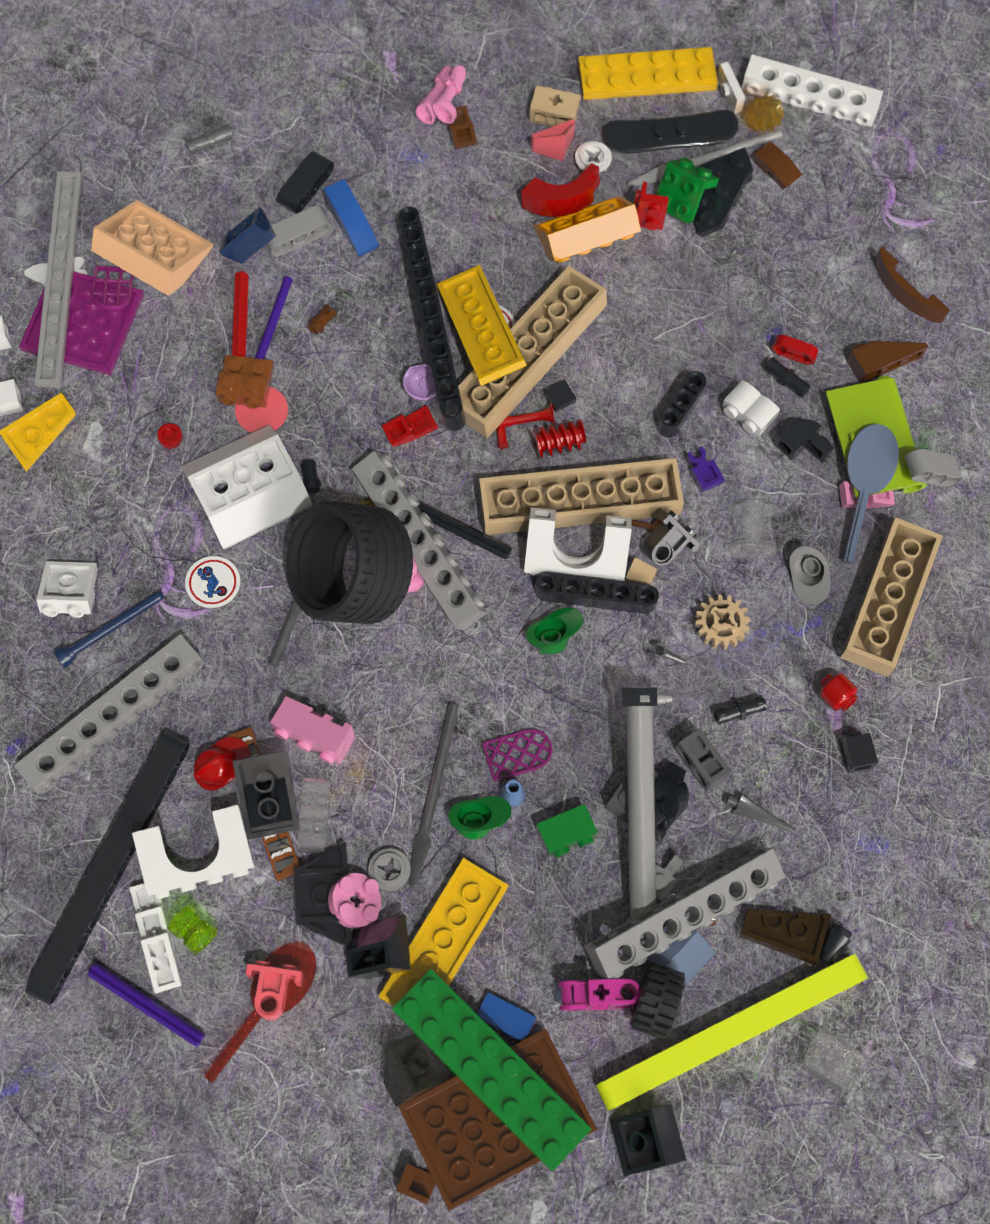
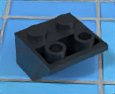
M406 915L371 922L357 930L346 949L348 978L372 979L411 970Z

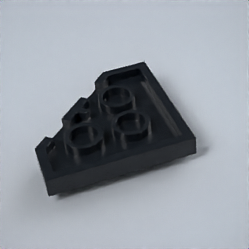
M745 147L699 166L711 170L712 175L719 178L716 187L704 190L694 217L701 237L725 227L728 221L727 217L732 207H735L747 178H750L754 171Z

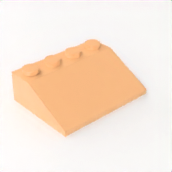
M136 200L94 227L91 251L169 296L186 282L213 248V243Z

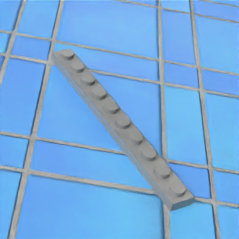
M57 171L35 376L37 387H62L83 178L81 172Z

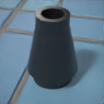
M833 923L832 927L827 929L819 958L832 965L834 960L851 943L852 940L850 938L853 933Z

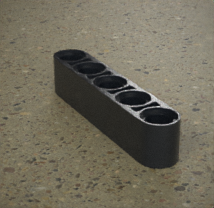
M553 572L541 573L537 577L535 585L537 598L545 602L641 614L653 612L659 599L658 590L649 584ZM548 583L553 588L546 591L540 586L541 584ZM573 586L578 592L571 594L565 588ZM597 589L600 590L603 595L600 597H595L591 594L590 591ZM622 592L626 594L628 598L625 600H620L616 597L615 594ZM649 596L653 602L645 603L640 597Z

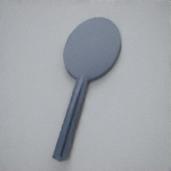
M874 424L864 428L856 436L849 450L847 472L851 484L860 494L843 562L853 564L869 495L884 489L891 481L897 468L899 457L897 440L892 431L884 425Z

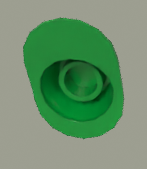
M567 607L556 610L530 625L526 631L527 641L537 647L541 655L560 653L568 645V639L581 629L584 617L576 608Z
M497 796L458 802L450 809L448 819L450 824L458 830L459 835L470 840H478L485 837L491 829L505 824L511 816L512 808L504 798Z

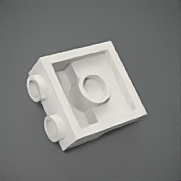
M46 561L36 599L40 613H44L49 617H55L58 613H69V615L75 618H80L84 614H91L95 598L94 584L98 571L97 563Z

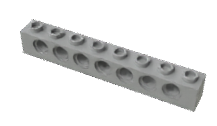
M373 451L352 468L353 472L376 507L385 508L393 512L402 521L411 540L417 570L454 627L465 631L488 613L484 608V605H486L484 599L479 593L473 591L471 588L472 581L466 573H461L457 567L459 564L457 558L451 552L448 553L444 547L446 544L445 540L438 532L435 533L432 529V520L425 512H421L418 507L420 504L418 499L405 488L407 483L392 468L394 463L387 454ZM385 474V481L380 485V477ZM395 494H398V501L393 504L392 498ZM410 513L411 520L408 524H405V517ZM424 533L423 542L418 544L419 535ZM437 553V561L432 564L431 556ZM447 573H450V582L445 585L444 577ZM460 593H463L464 601L458 605L457 597Z
M181 634L16 763L14 767L38 795L42 792H48L56 785L55 781L60 777L71 774L77 768L79 762L84 758L89 759L96 754L98 747L104 742H110L115 739L119 734L118 731L124 726H130L135 723L140 717L139 714L144 710L155 707L160 701L159 698L164 694L175 691L180 686V682L187 676L195 675L203 664L200 656ZM171 663H179V667L176 670H167ZM151 679H159L155 687H147ZM138 695L135 703H127L129 696ZM118 711L115 719L106 720L109 712ZM89 728H97V731L93 736H85L86 731ZM69 744H76L75 750L72 753L65 754V748ZM54 760L53 768L44 771L45 763Z
M766 847L757 848L585 945L597 975L607 979H616L622 976L624 970L628 967L638 966L646 962L647 956L667 950L669 944L675 940L680 941L688 938L692 934L691 931L696 928L709 926L714 922L713 919L715 917L727 915L735 910L736 905L754 900L757 897V893L775 888L778 885L777 882L785 878V875L774 849ZM754 871V873H755V878H754V880H753V882H752V881H751V873ZM732 883L734 888L733 892L730 894L729 886ZM711 895L712 903L708 907L707 899ZM687 908L690 909V916L688 919L685 918V912ZM667 920L668 928L664 932L663 923ZM643 933H645L646 940L644 944L641 945L640 937ZM620 946H623V954L620 958H618V948Z

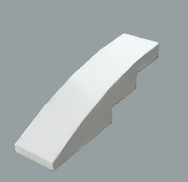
M145 883L130 887L136 911L135 916L142 938L141 944L155 994L182 986L162 898L154 900L153 895L148 896Z

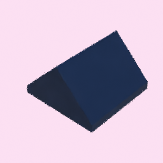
M260 206L225 234L220 253L223 256L243 264L276 237Z

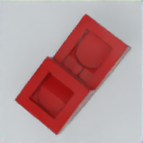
M425 405L406 417L402 414L382 425V428L391 446L396 447L423 437L438 429L439 426L429 407Z

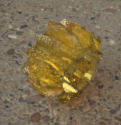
M765 93L763 97L755 95L754 100L748 101L745 110L748 127H753L755 132L762 130L765 133L768 129L774 131L775 126H781L784 116L782 102L780 99H776L774 94L769 97Z

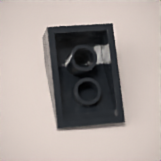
M288 750L232 761L247 840L300 830Z

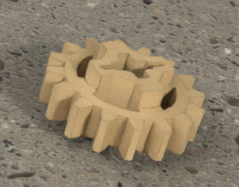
M721 594L718 595L716 601L709 597L707 604L702 602L700 605L701 611H697L695 615L699 620L695 622L694 626L701 628L698 631V637L704 635L706 637L704 644L711 641L713 642L714 649H716L718 644H722L723 650L727 649L729 643L732 647H736L738 644L737 640L742 642L745 638L744 633H748L750 629L746 625L749 623L750 617L744 616L747 608L740 609L741 601L731 602L732 596L730 595L727 600H723ZM734 615H736L738 623L735 622ZM706 617H707V621L710 623V626H711L710 629L708 628V626H707V624H706ZM725 620L726 623L724 622L722 625L718 623V621Z

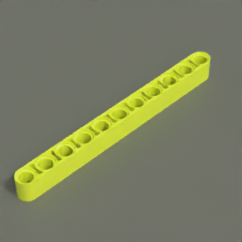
M855 953L597 1084L595 1087L607 1111H610L869 977Z

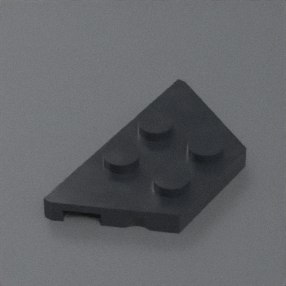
M341 843L325 854L323 853L314 858V860L294 869L295 924L348 947L351 942V928L345 927L338 922L340 920L335 914L332 915L328 904V895L333 884H336L341 877L348 875L346 843Z

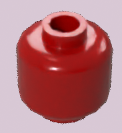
M830 673L820 682L822 686L819 693L820 697L835 711L841 709L846 711L858 699L856 695L858 692L857 686L843 673H838L834 676Z

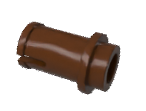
M325 305L314 318L308 320L307 327L313 334L323 333L325 331L324 327L337 315L333 308L328 311L331 306Z

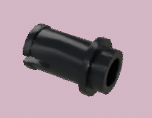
M306 460L301 464L303 484L307 493L318 492L322 485L321 480L318 479L317 464L314 460Z

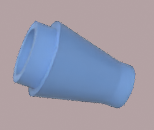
M510 780L502 786L500 797L507 800L511 807L519 806L525 800L526 792L519 781ZM509 788H516L518 791L512 793L509 791Z

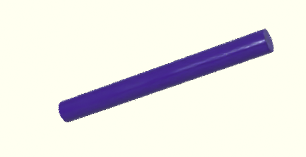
M284 276L255 356L257 359H265L293 282L291 277Z

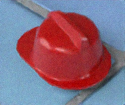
M226 737L201 752L194 764V777L197 784L203 789L214 791L221 789L234 780L235 773L232 761L250 757L251 752L248 745L242 739Z

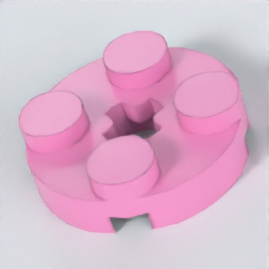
M351 873L341 877L336 884H333L328 895V904L332 915L335 914L340 920L338 922L348 928H360L375 921L381 908V895L377 881L360 873ZM355 894L360 900L357 908L354 902H350V897H353Z

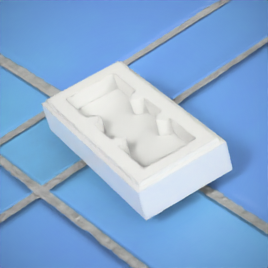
M728 62L722 63L719 67L717 79L720 83L723 97L727 98L732 111L736 114L742 111L745 96Z

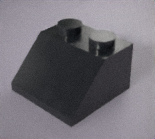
M672 1104L610 1120L624 1177L687 1160Z

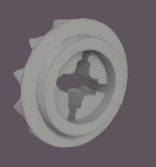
M383 849L377 852L370 860L368 866L369 877L377 881L379 888L383 891H396L404 886L410 877V862L405 854L399 850ZM391 860H393L394 869L400 873H392L387 881L386 872L381 868L388 867Z

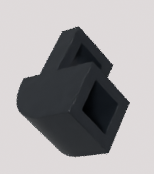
M799 419L791 422L778 434L774 446L790 460H793L805 448L822 464L830 457L834 449L826 437L818 434L822 425L810 419Z

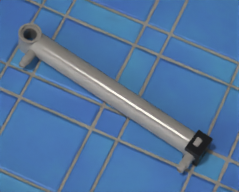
M657 687L622 688V707H626L630 916L626 922L656 906L653 706L672 701L671 694L657 693ZM645 933L641 935L640 940H646Z

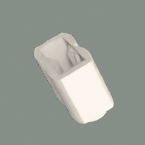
M744 380L724 399L722 405L724 413L730 419L740 421L745 431L750 434L754 433L757 436H760L778 417L780 411L775 403L761 395L757 389Z

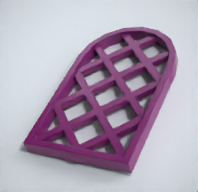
M535 729L522 730L482 743L493 782L536 771L550 761L553 752L549 737L542 731ZM533 733L531 738H528L523 734ZM536 734L544 738L542 744L533 740ZM516 737L513 744L506 740ZM519 738L528 741L525 749L516 746ZM499 742L496 749L489 746V744ZM546 742H548L549 748L544 746ZM502 743L511 746L507 754L499 751ZM531 743L539 747L536 755L527 751ZM486 748L493 751V754L490 759ZM513 749L522 752L519 760L510 757ZM542 749L549 752L546 761L538 757ZM496 754L505 757L501 765L493 762ZM525 754L534 758L530 766L521 762ZM508 759L516 763L513 771L504 768ZM536 760L542 763L536 767H533ZM491 765L499 768L496 775H494ZM519 765L526 768L525 770L516 772ZM502 770L508 773V775L499 777Z

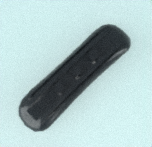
M717 110L658 119L615 120L606 124L605 135L611 148L619 153L634 154L676 148L714 146L734 138L738 132L739 121L735 113L730 110Z

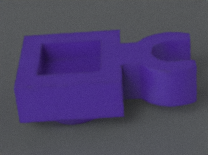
M702 446L698 449L699 458L693 457L691 452L687 453L688 463L695 466L691 469V474L701 492L724 483L725 479L714 459L706 461V451Z

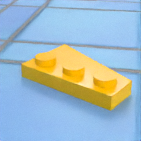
M60 393L1 429L0 435L27 472L76 416V413L64 395Z

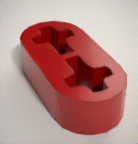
M786 335L776 336L772 346L773 352L777 355L806 365L814 364L819 350L814 345Z

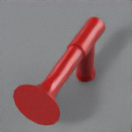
M552 401L550 406L542 411L507 416L496 429L498 448L506 449L509 447L505 427L536 421H548L556 427Z

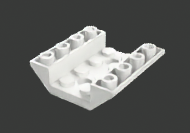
M270 425L181 466L223 550L313 507L295 465L278 434ZM265 462L273 464V468L269 472L261 471L260 466ZM219 484L228 485V489L224 493L215 492V487Z

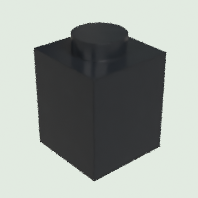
M855 731L846 734L840 746L847 772L852 773L873 769L878 764V759L871 733L862 734L861 731Z

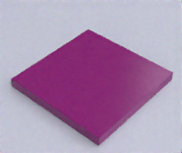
M73 271L64 363L111 376L143 299L144 292L132 287L131 300L125 307L116 310L102 309L96 306L92 300L91 290L94 277ZM96 282L95 291L103 292L104 284ZM108 283L107 291L117 293V284ZM121 284V292L129 293V286ZM45 287L19 345L21 351L38 355ZM95 295V298L102 302L101 295ZM106 296L105 304H115L116 298L114 296ZM120 297L119 303L126 300L127 297Z

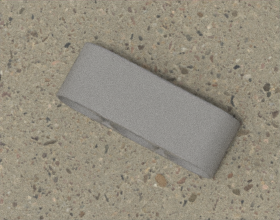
M313 206L272 224L271 227L276 237L266 245L272 256H281L324 237L331 232L333 226L321 206Z
M918 449L905 456L913 481L947 487L955 485L962 480L954 455Z

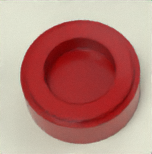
M164 424L157 432L159 443L166 449H174L182 443L183 434L176 424Z

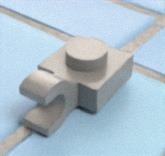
M677 855L672 858L665 869L661 868L658 864L656 866V899L660 903L678 883L672 876L684 861Z

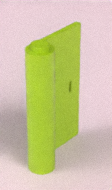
M882 376L875 381L826 391L825 394L846 467L849 450L856 436L864 428L880 424L889 428L894 434L898 444L899 457L897 468L891 481L884 489L875 494L902 489L903 493H914L927 486L926 483L913 481L909 472L905 456L915 451L916 447L894 378ZM852 485L855 499L859 498L860 492Z

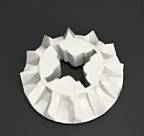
M597 141L583 143L575 153V163L579 166V170H585L593 163L599 166L600 173L602 171L606 172L609 165H611V152L603 143ZM589 156L592 158L597 157V162H589Z

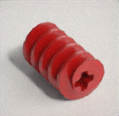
M581 419L576 421L575 426L572 421H568L566 428L562 423H558L556 430L553 425H548L547 432L543 427H539L536 434L533 429L535 448L540 458H543L545 450H547L550 456H553V449L555 448L559 454H562L563 447H566L570 453L572 452V445H575L578 451H580L582 443L586 444V433Z

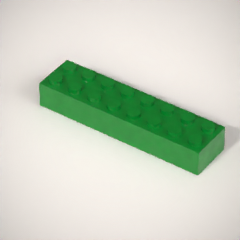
M432 969L392 1008L393 1013L551 1172L562 1163L592 1130Z

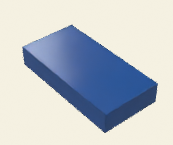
M489 992L477 1013L485 1023L519 1041L526 1039L536 1019L535 1016Z

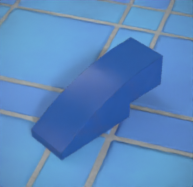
M345 179L324 188L325 200L335 214L338 225L358 257L379 248L368 220Z

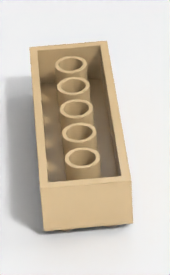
M895 517L887 530L842 651L841 659L886 677L893 672L943 535Z

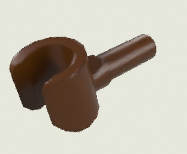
M656 518L655 522L651 524L632 520L631 525L650 530L652 533L661 521Z

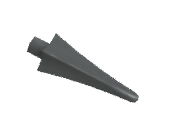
M729 795L725 802V805L734 808L731 814L764 822L788 832L793 831L792 826L769 814L744 795H741L740 798Z

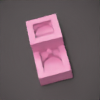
M844 481L839 485L842 508H856L858 498L855 499L851 482ZM893 491L870 495L866 508L895 505Z

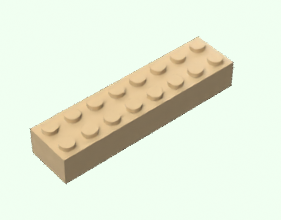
M568 266L510 329L527 366L482 386L475 370H473L459 385L466 425L488 439L607 306L606 289Z
M676 458L479 478L484 533L487 535L528 531L531 507L556 510L555 528L605 523L606 515L629 517L631 520L656 518L653 514L659 508L667 513L672 510L676 515H681L684 505Z

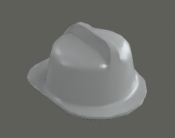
M812 546L798 547L792 552L789 559L795 593L801 601L807 604L816 605L822 603L828 597L831 586L828 557Z

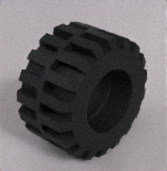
M652 963L647 968L640 986L641 996L635 1003L631 1017L632 1029L663 1040L669 1035L685 987L684 973L656 963Z

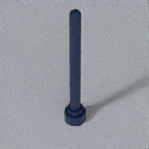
M160 591L155 592L70 647L67 645L64 648L61 646L53 651V653L65 669L73 663L72 660L76 659L75 655L163 600V593Z

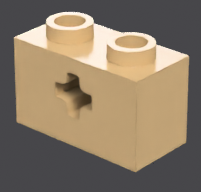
M536 86L530 107L529 122L553 127L574 119L576 124L581 95L570 91L565 92L550 87Z

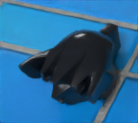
M669 762L664 772L656 778L657 783L654 785L655 839L659 843L665 837L667 829L685 811L690 797L688 786L684 781L686 770L677 767Z

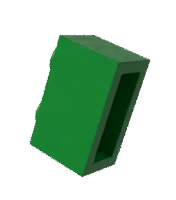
M585 804L536 824V831L548 858L551 856H555V858L563 857L570 853V848L577 845L580 848L589 846L594 843L593 839L598 834Z

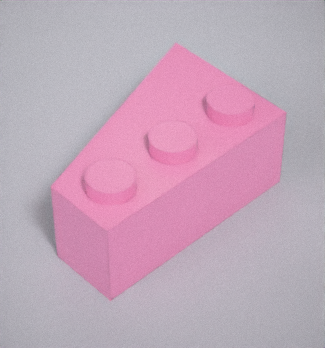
M289 697L284 698L270 722L274 730L273 733L283 740L290 738L296 741L297 747L306 752L313 750L319 754L318 757L328 764L335 762L340 765L355 739L352 725L345 722L341 726L332 721V716L327 714L322 716L314 712L312 707Z

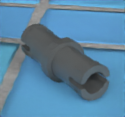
M227 124L214 131L209 132L207 130L204 134L185 142L189 153L193 155L209 147L213 149L215 145L234 139L230 126Z

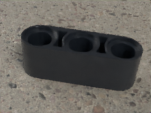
M311 151L280 189L277 195V203L296 214L302 212L330 177L334 169V162L316 151Z
M689 372L661 412L658 431L662 436L666 438L674 437L703 396L707 379L702 372ZM690 384H696L699 388H693ZM678 402H683V403H685L687 406L682 407V406H679L677 403H678ZM670 420L673 421L675 424L668 425L664 421Z

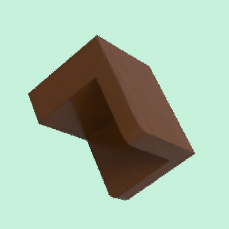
M406 1164L396 1191L428 1204L436 1184L431 1173Z

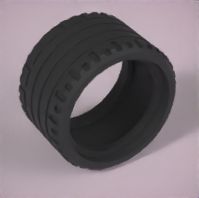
M324 501L311 507L296 525L287 550V580L296 604L307 616L318 621L375 624L386 620L395 613V610L400 607L408 592L413 573L411 540L402 521L393 512L375 506ZM353 535L356 550L355 571L348 590H346L343 574L344 556L347 545Z

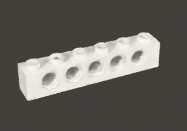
M751 55L741 90L750 94L761 95L772 100L792 104L796 107L800 106L817 113L828 114L838 119H846L871 127L883 94L881 90L756 55Z

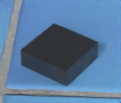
M562 380L544 389V395L550 404L552 401L555 412L577 401L566 380Z

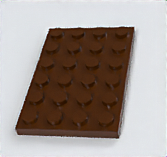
M546 1028L510 1047L592 1129L587 1135L598 1130ZM457 1077L399 1106L448 1211L540 1162Z

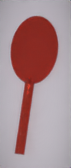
M303 943L286 944L275 950L264 960L271 963V967L282 968L283 964L297 966L298 971H302L304 975L302 987L296 986L295 980L289 979L285 1007L282 1014L294 1008L305 997L315 978L317 967L315 954L309 946ZM256 974L251 986V1002L254 1008L259 975ZM267 999L262 1005L263 1011H273L276 1008L277 1001ZM254 1009L204 1077L211 1083L215 1081L260 1021L261 1017L256 1009Z

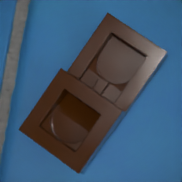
M467 106L456 107L457 115L455 121L447 124L454 148L460 149L477 145L473 123L470 121Z
M771 141L752 155L765 174L771 173L782 190L803 175L793 161Z

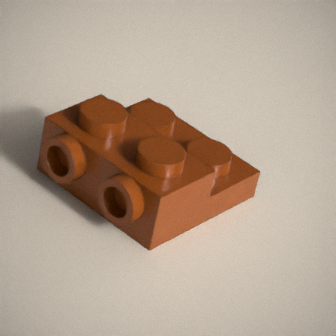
M226 355L223 370L219 373L215 392L218 402L228 406L239 404L249 408H266L274 369L273 360Z

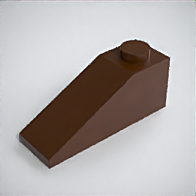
M872 341L866 345L861 343L852 348L847 363L859 383H866L922 358L928 345L927 343Z

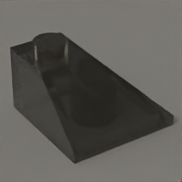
M415 1034L388 1043L385 1047L383 1083L396 1108L453 1078L448 1067Z

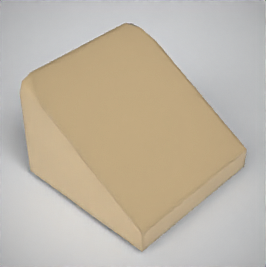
M635 558L625 581L651 585L657 568Z

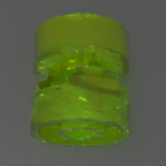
M191 903L175 915L168 924L167 930L177 940L183 939V945L193 955H197L211 943L219 929L209 919L203 920V913Z

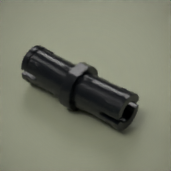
M773 357L764 368V370L777 378L783 387L786 385L802 398L811 388L810 384L795 374V370L792 368L788 369Z
M762 695L744 701L736 700L733 702L734 704L713 709V716L718 725L736 719L744 720L746 716L766 711L767 704Z

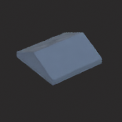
M668 924L663 928L664 932L667 930ZM696 930L691 931L692 934L688 938L680 941L675 940L670 943L667 950L647 956V962L650 965L656 963L684 973L686 986L715 954V951Z

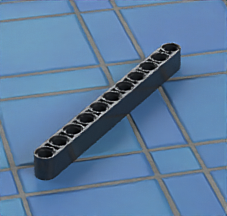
M405 207L399 212L398 218L440 411L446 428L451 431H458L465 426L466 417L419 211L415 207Z
M168 732L163 733L33 972L25 989L26 994L48 1005H52L57 999L136 851L132 833L145 830L150 825L189 751V742Z

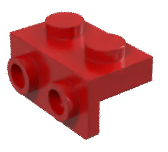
M643 181L642 189L636 190L634 202L639 225L649 230H663L669 197L647 194V182Z

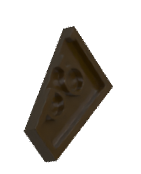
M748 909L739 937L816 965L820 957L831 914L811 915L805 912L793 914L781 913L780 911Z

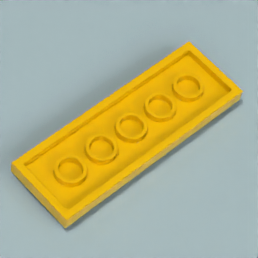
M712 47L578 57L583 100L717 90L718 87Z
M480 265L437 284L481 386L527 366Z
M463 858L409 946L411 970L392 974L378 997L394 1007L430 969L449 986L509 885Z

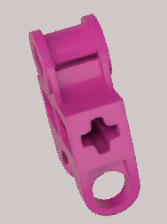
M632 979L558 982V987L561 988V1006H559V1011L629 1009L641 996L639 984ZM571 988L573 992V1004L571 999ZM628 989L631 991L632 1000H625L621 996L620 990ZM598 991H600V995H603L601 999L596 995Z

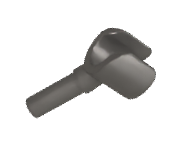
M651 643L652 646L657 648V653L647 652L650 658L664 657L681 665L683 664L684 659L667 651L663 643Z

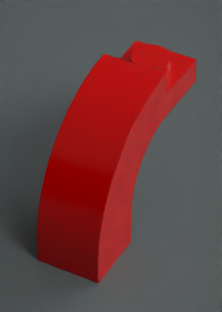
M591 163L576 180L563 185L550 184L534 177L521 191L522 208L534 214L548 217L567 216L582 211L594 202V190L600 184L599 166Z

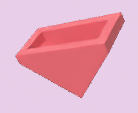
M574 119L532 134L531 150L563 162L574 137Z

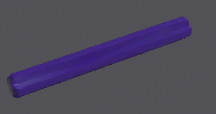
M94 963L89 969L87 975L192 1045L198 1047L203 1041L204 1033L97 963Z

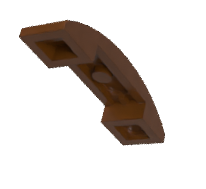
M882 246L878 250L874 264L881 281L891 295L916 315L935 323L941 324L944 322L950 309L934 294L927 299L896 271L899 261Z

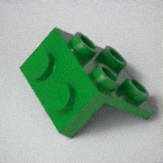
M680 158L679 160L667 162L657 195L669 197L666 211L668 214L685 223H691L696 215L704 190L716 187L719 178L712 175L711 170L693 165L694 162L692 160Z

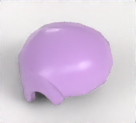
M427 364L411 366L403 376V387L413 399L426 401L437 395L432 369Z

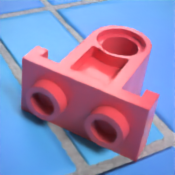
M255 961V965L247 964L246 976L248 979L254 980V975H259L255 996V1009L262 1019L267 1021L278 1019L284 1011L289 979L295 980L296 986L302 987L304 977L302 971H298L297 966L283 964L282 968L271 967V963L265 961ZM267 999L277 1001L276 1008L271 1012H266L262 1009V1005Z

